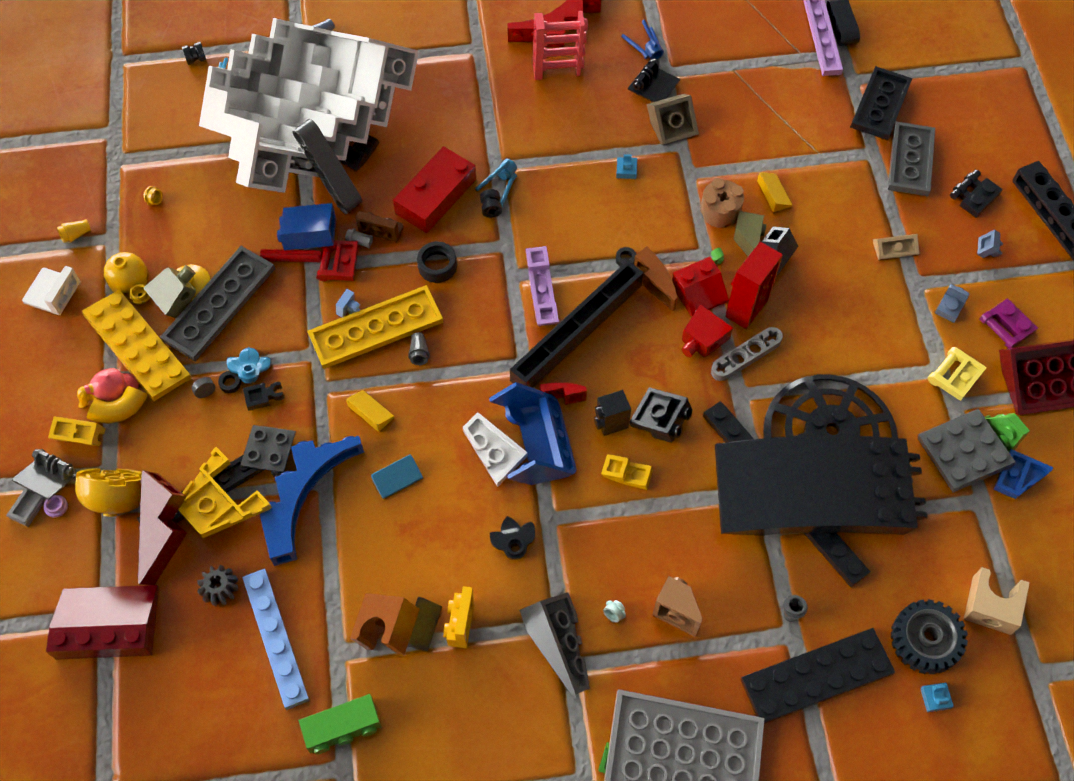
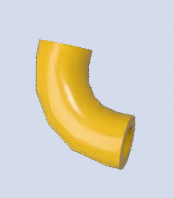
M127 386L122 396L115 401L106 402L95 398L87 413V419L107 424L124 421L137 413L145 402L147 394Z

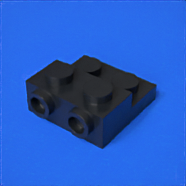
M649 387L629 423L633 428L650 432L653 438L672 443L675 437L679 438L683 431L682 424L685 420L691 418L692 407L687 397Z

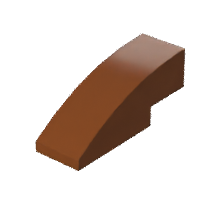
M646 246L635 255L634 265L644 272L643 286L673 311L676 309L677 294L672 279L660 259Z

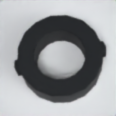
M623 247L617 251L616 264L622 266L626 262L621 259V256L625 254L631 256L632 259L629 261L634 264L635 255L637 254L632 248Z
M230 371L222 373L218 379V384L225 393L238 391L242 384L238 374ZM227 379H236L233 385H224Z

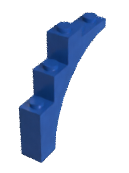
M348 436L342 441L324 443L317 448L313 440L301 441L295 446H291L297 471H286L281 473L280 476L275 477L280 502H269L272 508L260 514L269 556L274 566L297 560L295 533L301 507L309 492L326 473L343 461L364 453L359 436Z

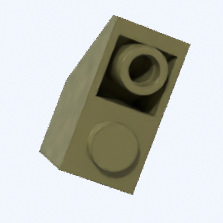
M739 211L734 240L745 254L749 256L760 242V236H764L766 224H763L764 215Z

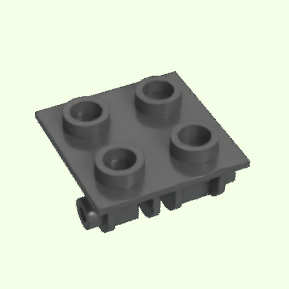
M253 425L240 466L270 470L273 476H280V473L285 471L296 431Z
M36 449L32 453L34 462L12 478V481L49 500L76 477L78 471L73 468L72 464L62 461L61 458H56L53 454L49 456L43 449Z

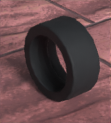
M437 241L423 246L417 255L419 273L425 280L433 283L449 280L457 269V258L454 249L444 242ZM438 254L448 257L449 264L443 269L431 270L425 266L426 259L432 255Z

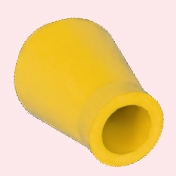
M85 219L63 223L60 227H57L63 243H71L83 234L91 231V228Z

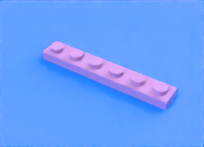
M803 0L822 76L841 75L843 68L825 0Z

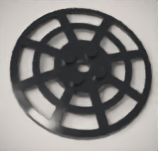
M831 374L806 376L785 386L770 403L763 424V438H772L771 422L775 411L787 415L785 420L786 437L793 436V417L806 422L804 433L796 436L831 435L826 430L830 426L837 429L838 434L836 435L860 436V426L871 424L873 437H879L878 423L889 422L892 438H898L893 416L878 395L857 381ZM831 380L842 382L849 386L846 392L837 389H818L814 381ZM804 383L809 390L808 393L798 398L791 407L779 404L781 398L797 385ZM857 389L872 398L884 413L873 414L863 401L854 396ZM822 395H836L843 397L839 406L827 405ZM811 398L814 399L818 406L811 414L798 410L804 402ZM851 401L857 404L867 416L856 418L847 410Z

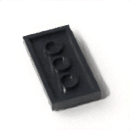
M875 66L850 128L888 140L912 78Z

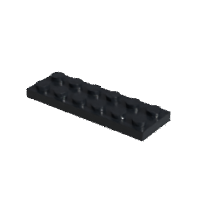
M870 628L741 677L740 680L756 716L764 718V724L891 676L895 673V670L874 628Z

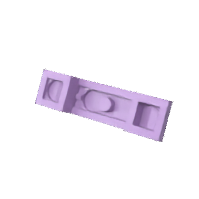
M547 247L527 248V266L537 325L559 324L549 270Z

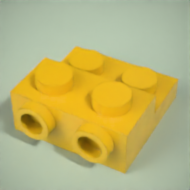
M463 586L462 593H455L454 599L449 600L447 614L451 615L450 622L445 623L443 637L446 638L448 646L467 648L475 604L473 588Z

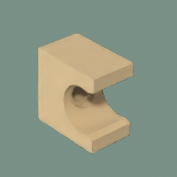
M981 567L972 578L964 620L1012 635L1021 627L1030 582L1020 580L1010 590L1009 598H1001L990 589V570Z

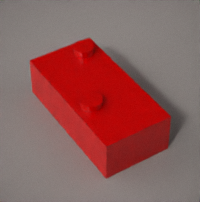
M443 146L393 199L395 214L427 234L477 180L476 166Z
M761 241L736 271V275L730 284L733 287L725 314L726 318L747 330L770 299L783 254Z

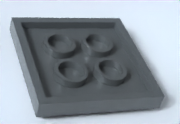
M979 409L918 434L917 439L952 492H956L1015 465V460Z

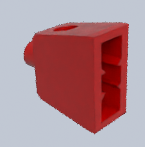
M700 305L683 331L682 341L686 344L681 348V351L687 357H692L695 352H698L703 357H707L731 338L733 327Z

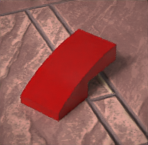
M557 382L540 384V391L551 394L556 399L563 398L565 405L586 401L587 389L582 385Z

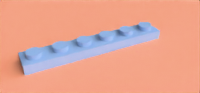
M264 568L243 576L242 578L285 709L288 710L310 701L267 571Z

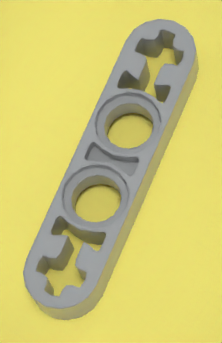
M775 327L767 328L715 360L711 368L712 377L718 381L727 380L775 350L781 344L782 332ZM769 335L770 337H776V340L770 339L769 341H767ZM758 345L761 351L758 353L752 352L750 346ZM740 355L744 358V362L736 363L732 357ZM719 367L720 369H723L724 367H726L724 373L723 371L718 372L717 368Z

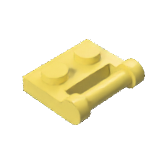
M952 347L947 353V358L927 379L932 385L939 386L961 401L987 367L960 349ZM955 361H959L961 364L948 380L944 378V374Z

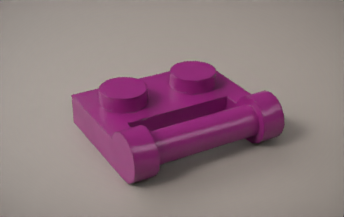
M1008 298L990 311L985 312L979 318L983 324L986 323L1006 343L1005 346L1007 348H1014L1038 329Z

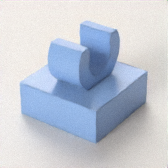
M346 289L336 303V314L338 316L344 317L347 312L352 314L360 311V304L355 301L354 292Z

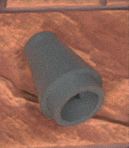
M418 332L412 335L408 358L414 365H424L428 362L430 353L424 334Z
M797 595L787 597L783 604L784 618L789 622H793L803 617L808 609L806 601Z

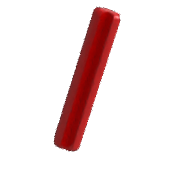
M261 249L260 257L267 261L321 262L322 253L320 250Z

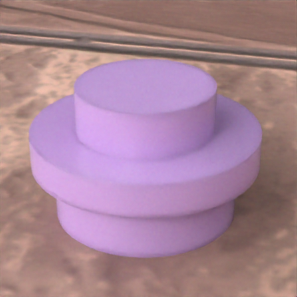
M54 495L44 502L45 513L53 518L62 516L68 508L67 500L61 495Z

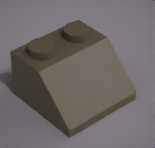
M681 94L647 104L651 125L661 145L699 134L691 95Z

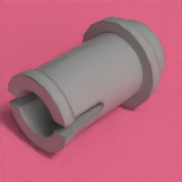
M353 228L352 230L348 229L345 241H358L359 245L369 249L373 236L358 232Z

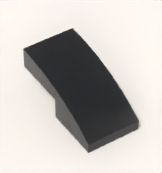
M368 135L367 144L354 142L353 146H348L346 161L340 160V163L358 171L370 158L380 142Z

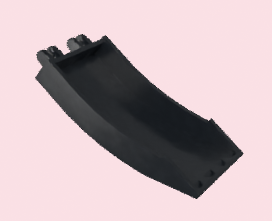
M819 435L763 438L715 444L721 534L765 536L790 533H875L904 535L918 528L917 520L928 518L927 512L916 511L915 506L925 505L926 500L922 497H914L911 476L922 474V469L920 467H910V462L920 460V454L908 453L907 439Z

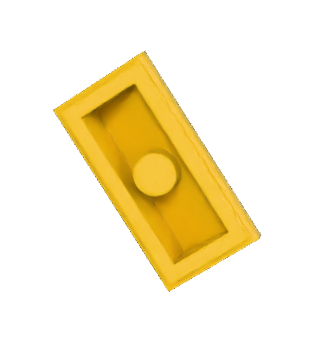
M759 173L757 181L772 211L776 212L792 207V203L778 176L774 173Z
M364 390L346 399L348 407L378 432L394 418L393 414Z

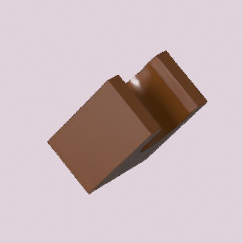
M366 593L350 639L367 650H374L379 636L384 632L381 643L397 654L405 655L420 609L404 597Z

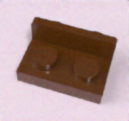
M358 211L355 217L359 232L394 242L398 241L404 228L403 223L396 222L390 218L378 217L370 212Z

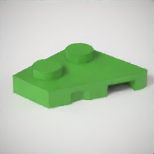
M1015 413L1007 415L998 414L995 417L987 415L985 417L1008 452L1010 449L1015 450L1030 432Z

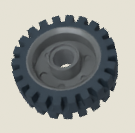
M923 599L909 604L899 613L891 628L893 629L891 632V638H893L892 646L897 649L896 655L903 658L902 662L905 665L907 663L910 664V669H918L919 673H942L953 667L966 651L965 647L968 640L965 638L968 634L967 630H963L965 627L964 622L958 620L960 616L957 612L953 614L951 612L952 608L950 606L943 607L944 603L940 601L934 603V600L928 599L924 602ZM924 632L931 634L934 641L926 639Z

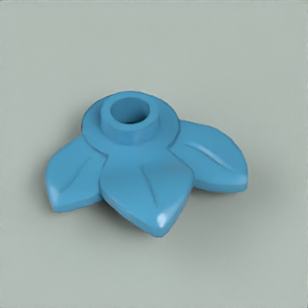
M248 347L240 352L239 357H228L226 363L229 371L238 374L242 382L253 383L258 379L261 372L269 369L271 361L269 357L259 358L257 350Z

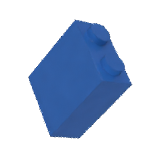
M333 204L283 208V214L279 218L280 230H277V238L279 242H282L284 250L333 246L337 220Z

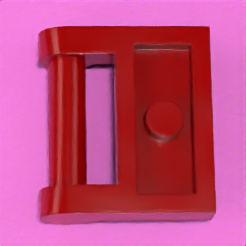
M334 240L333 246L321 247L323 252L320 270L317 271L316 279L323 282L328 280L354 281L359 250L358 241ZM336 250L333 270H328L331 251Z

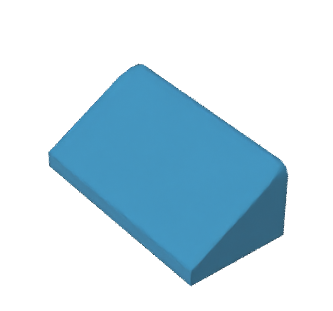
M410 454L373 473L371 478L382 499H385L423 479V476Z

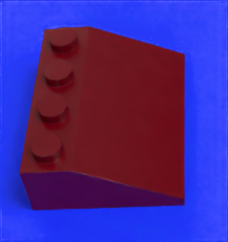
M1074 339L999 350L1002 374L1016 415L1074 407Z
M159 586L63 589L49 627L46 652L56 660L152 656Z

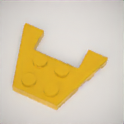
M217 447L211 452L212 456L207 463H203L199 468L200 472L194 481H190L182 492L186 499L178 510L202 538L272 508L258 490L241 504L237 505L214 481L213 478L231 464Z

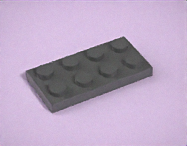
M895 122L888 190L929 196L935 127Z

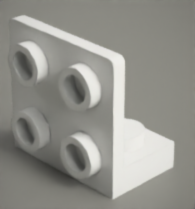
M65 266L61 273L42 268L22 301L24 304L61 315L81 281L71 267Z

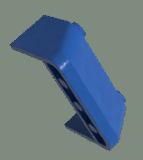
M515 382L489 398L491 403L505 407V415L509 422L520 426L525 450L528 452V462L508 474L509 480L534 485L567 478L576 472V465L561 407L553 395Z

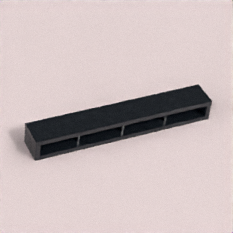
M627 260L510 368V382H517L534 388L642 286L644 272Z

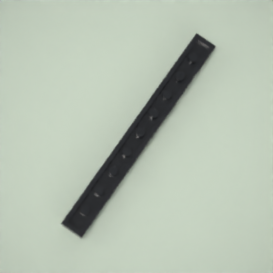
M721 401L703 413V417L725 443L754 440ZM804 533L850 587H853L871 572L837 533Z

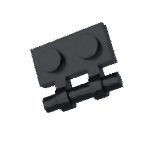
M979 170L968 173L964 177V181L958 183L953 188V192L950 193V197L954 200L960 197L963 200L960 206L974 217L980 215L1003 190L988 178L982 182L979 181L978 178L981 176ZM969 186L974 189L971 193L967 191Z

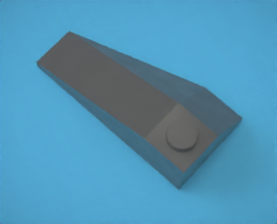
M569 592L539 601L519 610L528 634L573 696L590 689L585 659L580 656L579 650L582 640L581 636H577L575 624L578 623V617Z

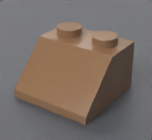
M668 576L656 600L652 615L696 637L702 622V616L692 589L683 579Z

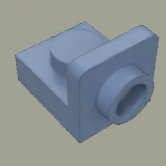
M950 284L935 314L954 323L970 293L961 287Z

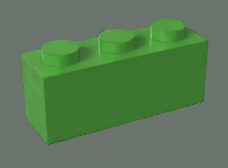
M371 694L298 720L306 748L310 753H315V755L327 752L330 746L338 743L340 746L349 744L353 741L354 737L363 735V737L373 735L377 732L378 728L382 727Z

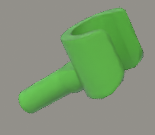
M716 248L711 252L712 260L715 264L723 263L724 254L721 248Z

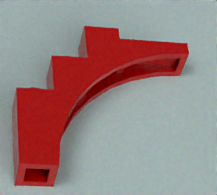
M566 0L555 10L543 15V19L547 23L578 21V11H583V13H601V0ZM534 19L507 23L508 42H534ZM565 30L548 31L546 35H565ZM564 43L547 44L546 47H564Z

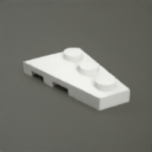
M478 412L463 426V432L497 487L528 456V452Z

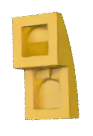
M607 454L601 475L628 486L647 490L653 468L649 465L630 462L629 458Z

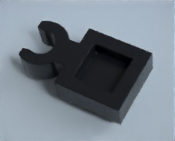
M274 382L268 388H266L265 383L243 388L248 411L270 406V399L277 401L284 399L283 392L275 393L276 390L282 389L281 382Z

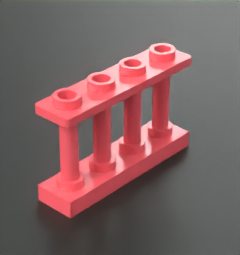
M578 11V21L554 23L544 21L543 13H535L533 71L535 80H542L543 72L546 69L575 67L576 76H580L581 69H584V58L582 56H585L584 44L587 42L586 31L588 30L587 18L583 17V11ZM577 29L576 34L546 35L548 31ZM576 42L575 47L546 49L547 44ZM575 55L572 60H543L547 59V57Z

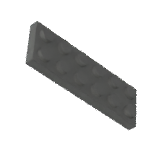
M240 246L160 336L161 340L196 362L275 270L274 264Z

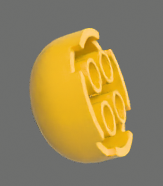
M100 468L78 471L75 483L76 496L84 507L94 512L103 513V516L115 517L117 514L130 512L140 506L142 472L118 468L116 470L101 471Z

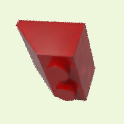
M710 256L673 272L672 282L676 294L691 318L700 305L711 310L729 301L722 274Z

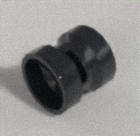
M201 42L195 43L194 47L182 46L188 65L194 64L197 60L201 62L206 60Z
M495 189L483 191L480 194V200L483 204L482 214L488 218L499 216L502 213L499 191Z

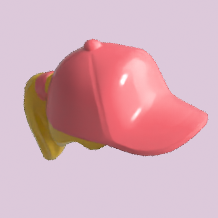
M115 368L102 370L92 378L88 385L78 389L79 407L87 406L90 400L94 401L95 398L106 402L117 400L122 396L127 386L138 389L139 383L132 374L121 373Z

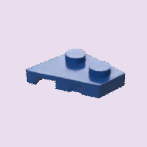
M1010 449L1009 453L1015 460V465L1000 472L994 490L1017 499L1048 475L1053 467Z

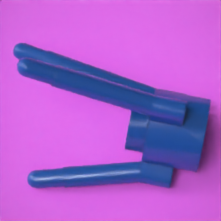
M642 20V24L650 38V41L645 45V50L625 34H622V38L638 50L645 59L649 57L651 60L659 59L664 54V50L660 46L653 28H649L645 20Z

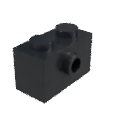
M620 390L598 397L597 407H595L596 416L594 417L597 429H601L603 435L606 436L629 428L631 407L624 391Z

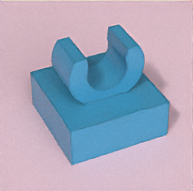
M631 154L617 157L616 178L636 179L637 158H632Z
M947 682L926 685L920 688L927 713L954 707Z

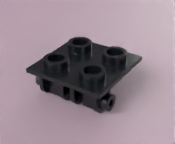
M653 59L644 66L630 84L628 90L652 102L666 99L680 79L659 69V61Z

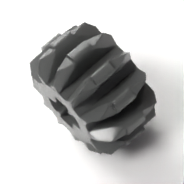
M220 565L217 570L210 566V573L202 572L204 579L197 580V584L200 586L198 589L199 595L203 596L202 599L205 603L211 601L213 606H217L219 601L226 605V598L234 599L235 596L232 592L239 591V587L235 584L238 582L237 576L233 575L232 569L228 568L225 570L223 565Z

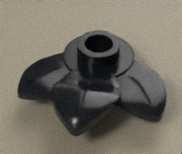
M507 516L501 525V532L490 533L491 544L496 549L504 551L508 558L512 560L521 559L527 552V546L534 541L535 526L533 522H528L520 527L515 520ZM517 546L520 550L513 552L511 548Z

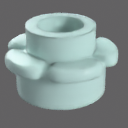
M617 600L606 602L607 606L603 612L610 621L617 623L626 617L625 607L621 602Z

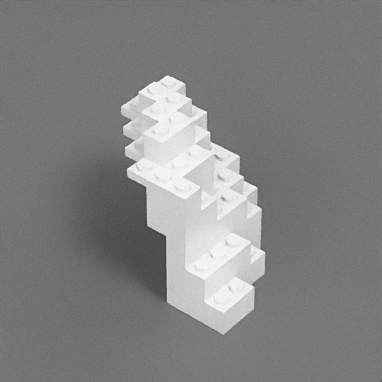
M273 18L270 38L252 34L249 53L231 50L227 69L209 66L199 126L232 137L228 158L240 162L236 183L250 188L285 193L289 172L319 177L296 141L292 131L306 120L312 119L320 128L338 160L346 161L349 141L367 144L370 124L387 127L395 87L412 90L419 51L371 38L329 31Z

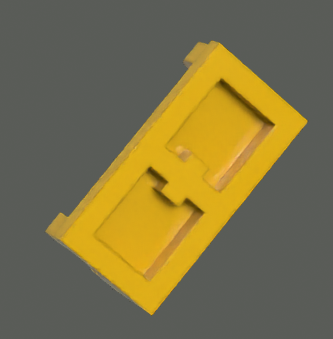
M54 416L48 438L100 446L101 442L98 441V435L105 434L106 428L94 422Z

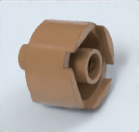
M715 178L706 186L703 192L700 211L704 216V220L711 226L718 228L735 224L744 202L743 188L732 181Z

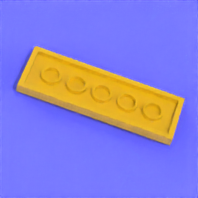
M427 285L318 326L307 332L322 368L326 369L414 333L443 323V318Z
M120 290L82 310L84 317L153 402L191 379L190 373Z

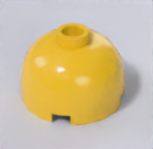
M121 252L111 256L106 262L104 278L113 292L120 290L122 293H128L129 295L130 289L134 285L142 284L145 286L147 283L148 269L137 255Z

